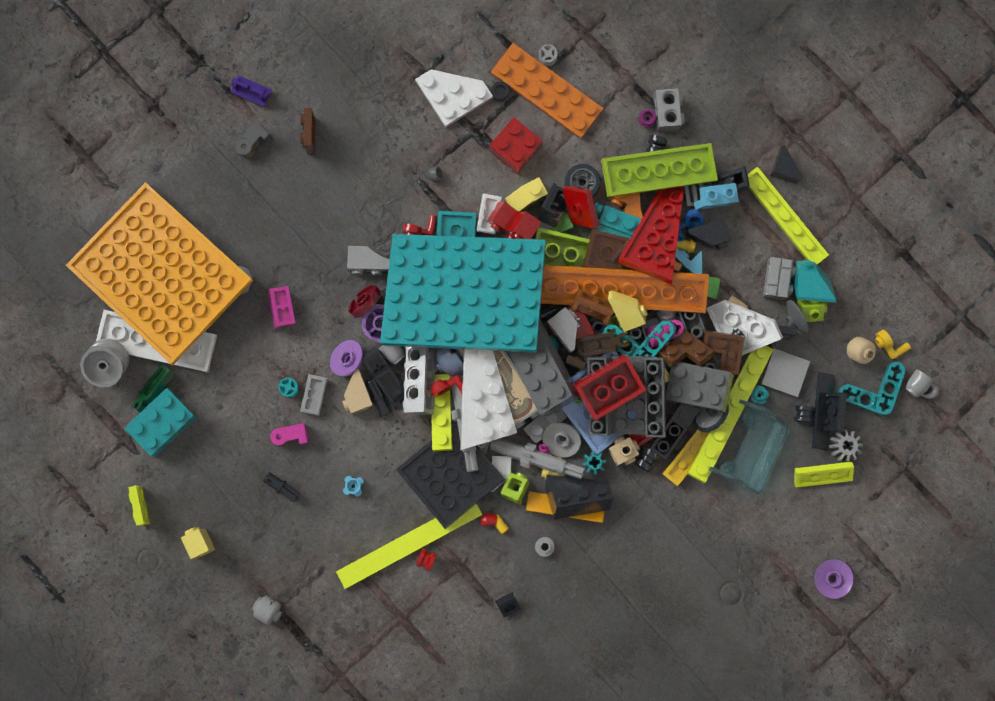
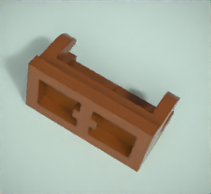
M580 288L570 306L571 311L575 312V310L588 314L601 320L603 325L608 324L614 313L609 301Z

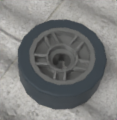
M578 164L568 170L564 180V187L571 186L591 190L594 197L600 188L601 178L594 167L588 164ZM579 180L586 181V184L581 186Z

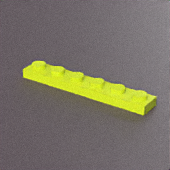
M758 167L748 174L750 183L748 188L805 259L818 264L829 256Z

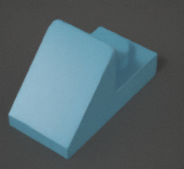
M677 248L675 261L682 264L681 268L686 273L702 274V251L690 261L689 255L684 250Z

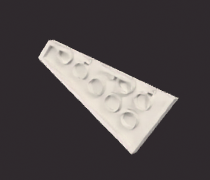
M464 349L460 450L517 433L496 359L491 350Z

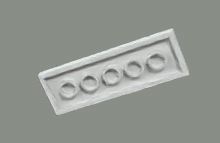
M103 311L96 341L100 339H113L125 346L131 356L170 364L116 312ZM204 332L174 365L209 372L217 335Z

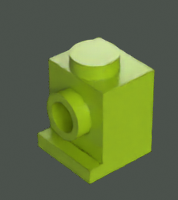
M510 472L500 493L503 498L521 505L530 484L527 476L518 472L516 475ZM516 486H520L518 491H514Z

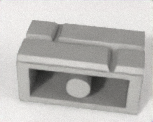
M775 257L768 259L763 297L786 300L792 295L793 285L790 282L796 270V267L793 266V260Z

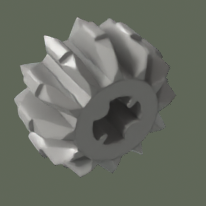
M844 430L842 434L836 432L837 438L832 437L830 439L835 443L834 445H829L830 449H835L831 455L839 454L837 457L838 461H841L843 458L845 462H849L850 458L856 460V454L861 455L862 453L858 448L863 447V444L857 443L861 437L857 436L854 438V431H851L849 434L847 430ZM843 443H849V447H847L849 448V450L843 449V446L845 445Z

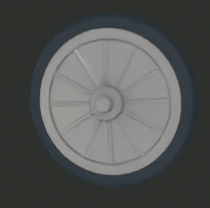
M729 404L727 405L726 413L718 412L713 416H709L706 409L701 408L694 418L695 427L701 432H711L717 429L727 418Z

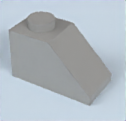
M565 307L547 321V326L571 354L575 350L577 316L571 309L568 311Z

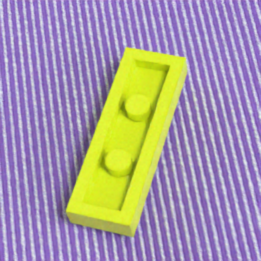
M852 462L795 468V487L853 481L854 465Z

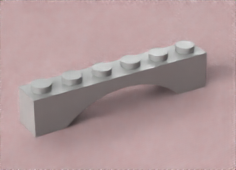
M348 246L347 269L353 275H363V272H371V275H382V272H388L390 259L378 255L368 246Z

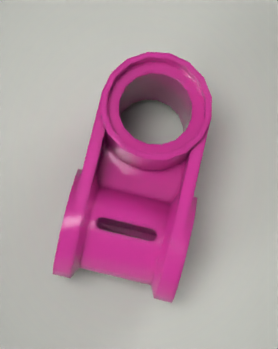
M679 320L671 321L676 327H679V330L670 340L676 339L684 331V326ZM657 325L645 329L647 337ZM663 325L664 331L661 334L656 333V335L662 338L665 333L670 334V325ZM653 338L649 341L651 348L659 346L657 339Z

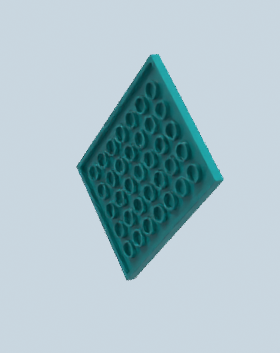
M393 234L380 344L385 346L537 353L546 241L538 239Z

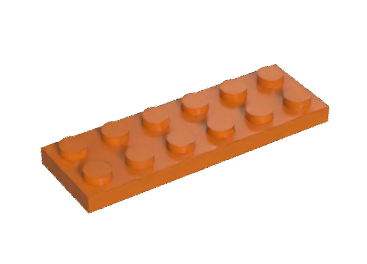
M514 43L511 44L491 71V75L501 82H505L509 88L579 139H582L603 111L600 105Z

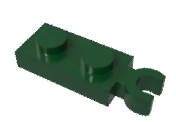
M161 363L138 393L140 397L133 402L132 407L141 413L149 403L160 395L165 386L171 382L175 373Z

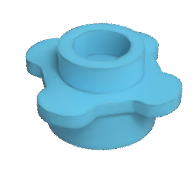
M347 476L343 493L345 495L354 494L357 497L362 494L361 485L364 483L363 479Z

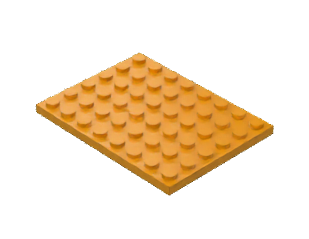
M146 182L66 264L75 275L171 365H174L253 282L244 271Z

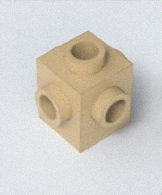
M624 436L615 440V445L608 448L616 466L623 462L628 465L636 461L635 456L639 455L637 451L640 450L635 440H631L630 437L625 439ZM623 448L627 449V454L623 453Z

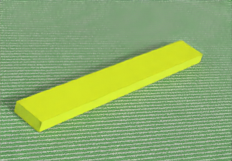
M476 504L446 530L434 518L336 571L346 589L481 516L482 513Z

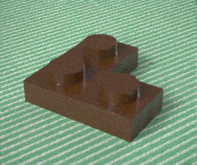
M686 330L660 350L658 355L664 358V362L671 367H674L685 357H688L701 367L714 356V351Z
M705 330L703 343L714 352L721 353L719 370L739 375L744 336Z

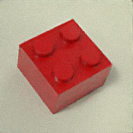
M513 117L491 142L489 151L516 174H519L542 147L543 141Z

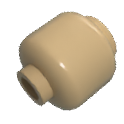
M855 337L847 345L848 357L859 364H867L875 356L876 347L874 343L863 337Z

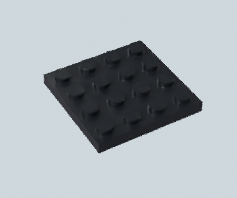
M457 421L452 423L453 451L433 452L431 440L396 469L445 530L505 480L477 445V451L475 452L478 471L467 472L465 455L460 450L461 442Z

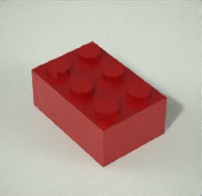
M626 355L619 356L572 384L589 415L594 420L599 419L646 391Z

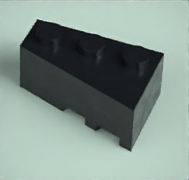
M556 475L546 476L545 489L554 520L611 509L613 495L608 481Z

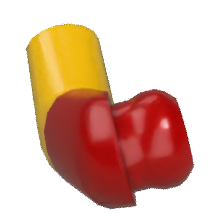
M487 513L480 519L483 527L488 525L496 526L501 534L509 529L497 514Z

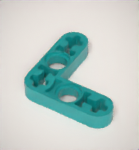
M662 321L641 345L628 334L622 338V341H630L632 343L631 350L625 351L623 347L617 345L618 351L626 356L643 355L647 350L652 355L647 354L646 356L656 357L658 352L663 349L676 333V326L671 321ZM615 324L606 326L603 333H608L610 329H616V335L624 332L620 326ZM663 325H670V334L665 333L662 338L656 335V333L661 334L664 331ZM653 338L659 342V347L656 350L649 347V341Z
M900 362L890 363L886 367L878 394L849 384L840 387L838 392L843 393L847 389H850L849 393L854 395L859 392L856 396V402L853 401L855 397L848 396L846 403L878 415L889 414L893 410L905 374V367ZM897 366V370L900 371V373L895 374L893 380H888L887 378H892L894 374L891 368ZM887 383L894 386L892 394L886 393L884 389ZM864 394L870 398L868 405H863L860 401L861 396ZM883 395L888 398L891 397V400L888 399L885 403V406H887L888 409L881 411L882 407H880L879 404L884 403L885 398H882L881 396Z

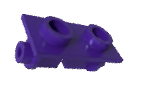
M239 75L237 78H233L231 85H233L231 93L265 107L272 92L271 89Z

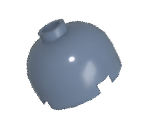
M437 348L435 356L437 369L441 373L444 371L449 376L462 375L464 359L457 349Z

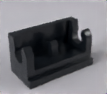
M553 183L537 219L556 228L566 208L565 197L560 196V194L564 195L563 189Z

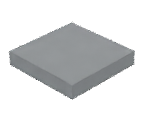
M774 348L761 385L797 398L810 361Z

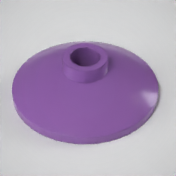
M347 340L339 344L330 358V367L333 373L341 377L354 373L363 359L361 345L353 340Z
M831 559L824 561L815 571V586L825 597L832 599L841 598L852 588V571L847 564L840 560ZM831 575L835 576L834 582L829 581Z

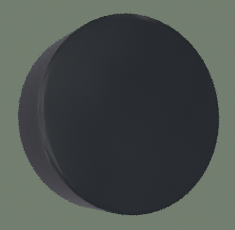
M499 81L492 85L491 94L494 100L504 101L509 97L510 89L505 82Z

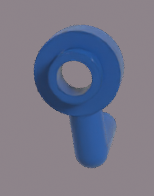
M692 209L684 215V220L679 223L678 242L684 240L682 229L686 227L691 229L703 225L704 218L701 211Z

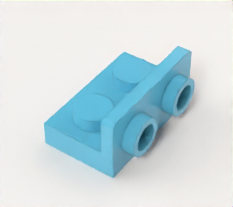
M731 183L700 188L701 197L699 201L694 202L696 210L730 206L739 202L736 184Z

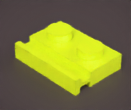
M142 486L128 487L136 526L150 524Z

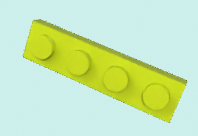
M447 374L435 375V381L439 379H442L443 381L451 378V376ZM451 388L445 394L434 397V414H432L433 452L453 451Z

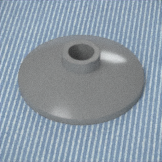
M554 423L544 431L543 444L547 445L550 453L557 457H570L579 450L581 437L573 426L566 423Z

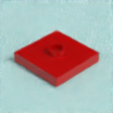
M571 186L562 188L571 223L593 229L598 227L599 223L591 190Z

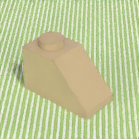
M359 369L353 373L344 394L345 400L342 401L346 412L350 411L352 415L373 407Z

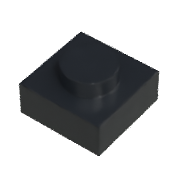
M513 592L495 601L504 618L521 609Z

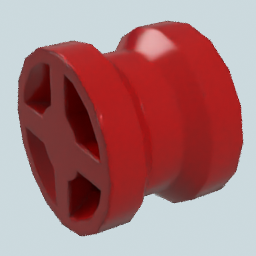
M423 548L416 566L425 567L430 572L437 554L434 552L429 553L427 549Z

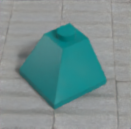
M810 260L796 261L793 284L797 300L836 303L831 279L817 263Z

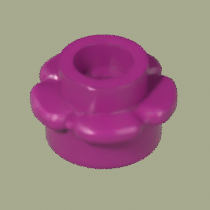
M643 110L639 114L638 121L640 125H644L646 128L652 127L657 121V117L652 110Z

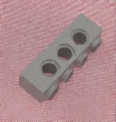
M405 346L404 413L411 415L434 414V396L430 389L435 382L436 348Z

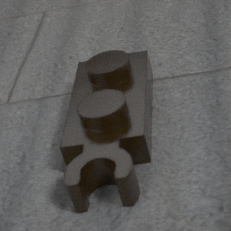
M608 332L576 338L579 358L618 351L617 345L620 347L629 346L630 342L624 343L622 341V337L628 335V332H622L617 337H615V332Z

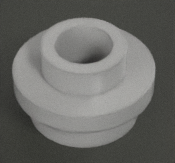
M542 537L537 540L535 550L540 556H549L554 551V543L550 538ZM543 543H547L549 546L546 551L541 549Z

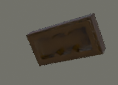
M568 355L564 365L569 369L579 372L584 369L586 362L575 355Z

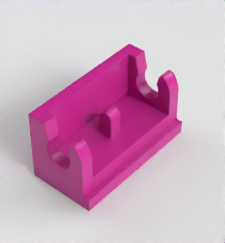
M289 287L269 289L268 297L274 330L284 326L291 327L295 324Z

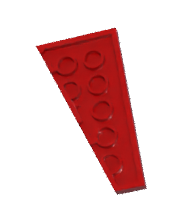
M684 186L661 189L657 192L619 257L618 263L672 285Z

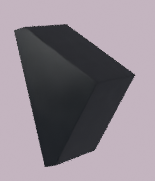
M784 145L777 153L770 176L797 184L801 181L802 176L786 145Z

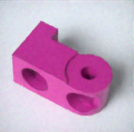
M303 423L277 428L270 435L271 442L278 446H284L288 442L299 440V444H308L307 426Z

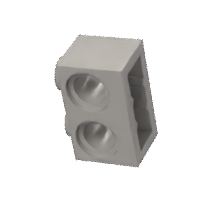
M678 88L656 90L654 93L657 132L680 130L682 124H684V113L680 112L683 99L682 94H679ZM664 98H671L673 104L665 103ZM666 116L674 117L675 122H668Z

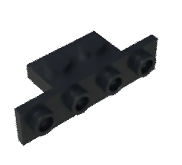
M818 372L812 449L828 451L829 432H844L847 393H833V374Z

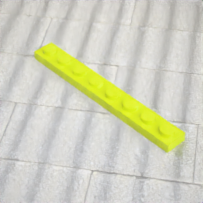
M766 345L749 353L731 388L727 418L717 429L708 432L687 473L689 476L702 483H706L774 349Z

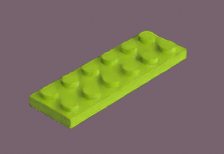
M711 143L601 159L607 197L702 184L718 180Z

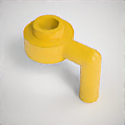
M885 330L876 333V344L879 348L886 350L890 359H896L911 349V346L905 343L894 350L893 341Z

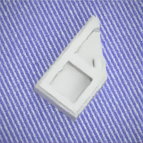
M492 456V464L505 478L503 481L505 482L511 472V457Z

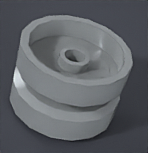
M100 339L94 342L83 355L80 363L81 373L94 386L110 387L116 384L128 369L130 363L129 353L125 346L116 340Z

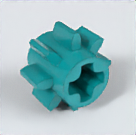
M591 451L590 457L584 455V458L587 460L582 465L587 466L586 473L593 470V474L596 475L597 469L604 470L601 465L606 460H601L602 453L597 456L594 451ZM592 458L599 462L596 468H593V465H589Z

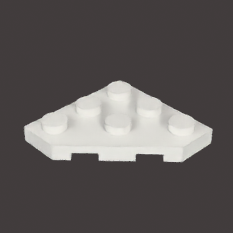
M429 70L415 79L445 128L493 98L482 80L436 70Z
M723 300L706 308L717 332L730 334L733 332V329H740L745 336L742 355L783 338L774 319L730 301Z

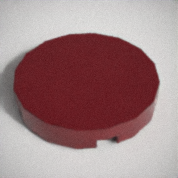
M376 285L364 287L357 293L356 296L358 298L356 301L353 299L350 302L348 312L355 318L365 315L379 300L381 290Z

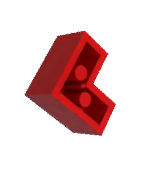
M498 202L487 220L493 230L499 233L502 231L506 234V238L531 239L541 221L529 213L519 212L506 202Z

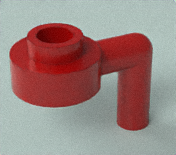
M430 215L427 230L417 225L404 224L402 232L405 235L434 236L438 217Z
M455 375L448 380L442 381V379H439L432 384L430 391L434 397H439L456 384L462 393L463 380L459 375Z

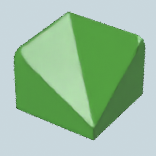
M566 212L562 214L557 227H552L553 231L560 233L569 232L574 228Z
M709 277L707 298H717L720 284L719 278Z

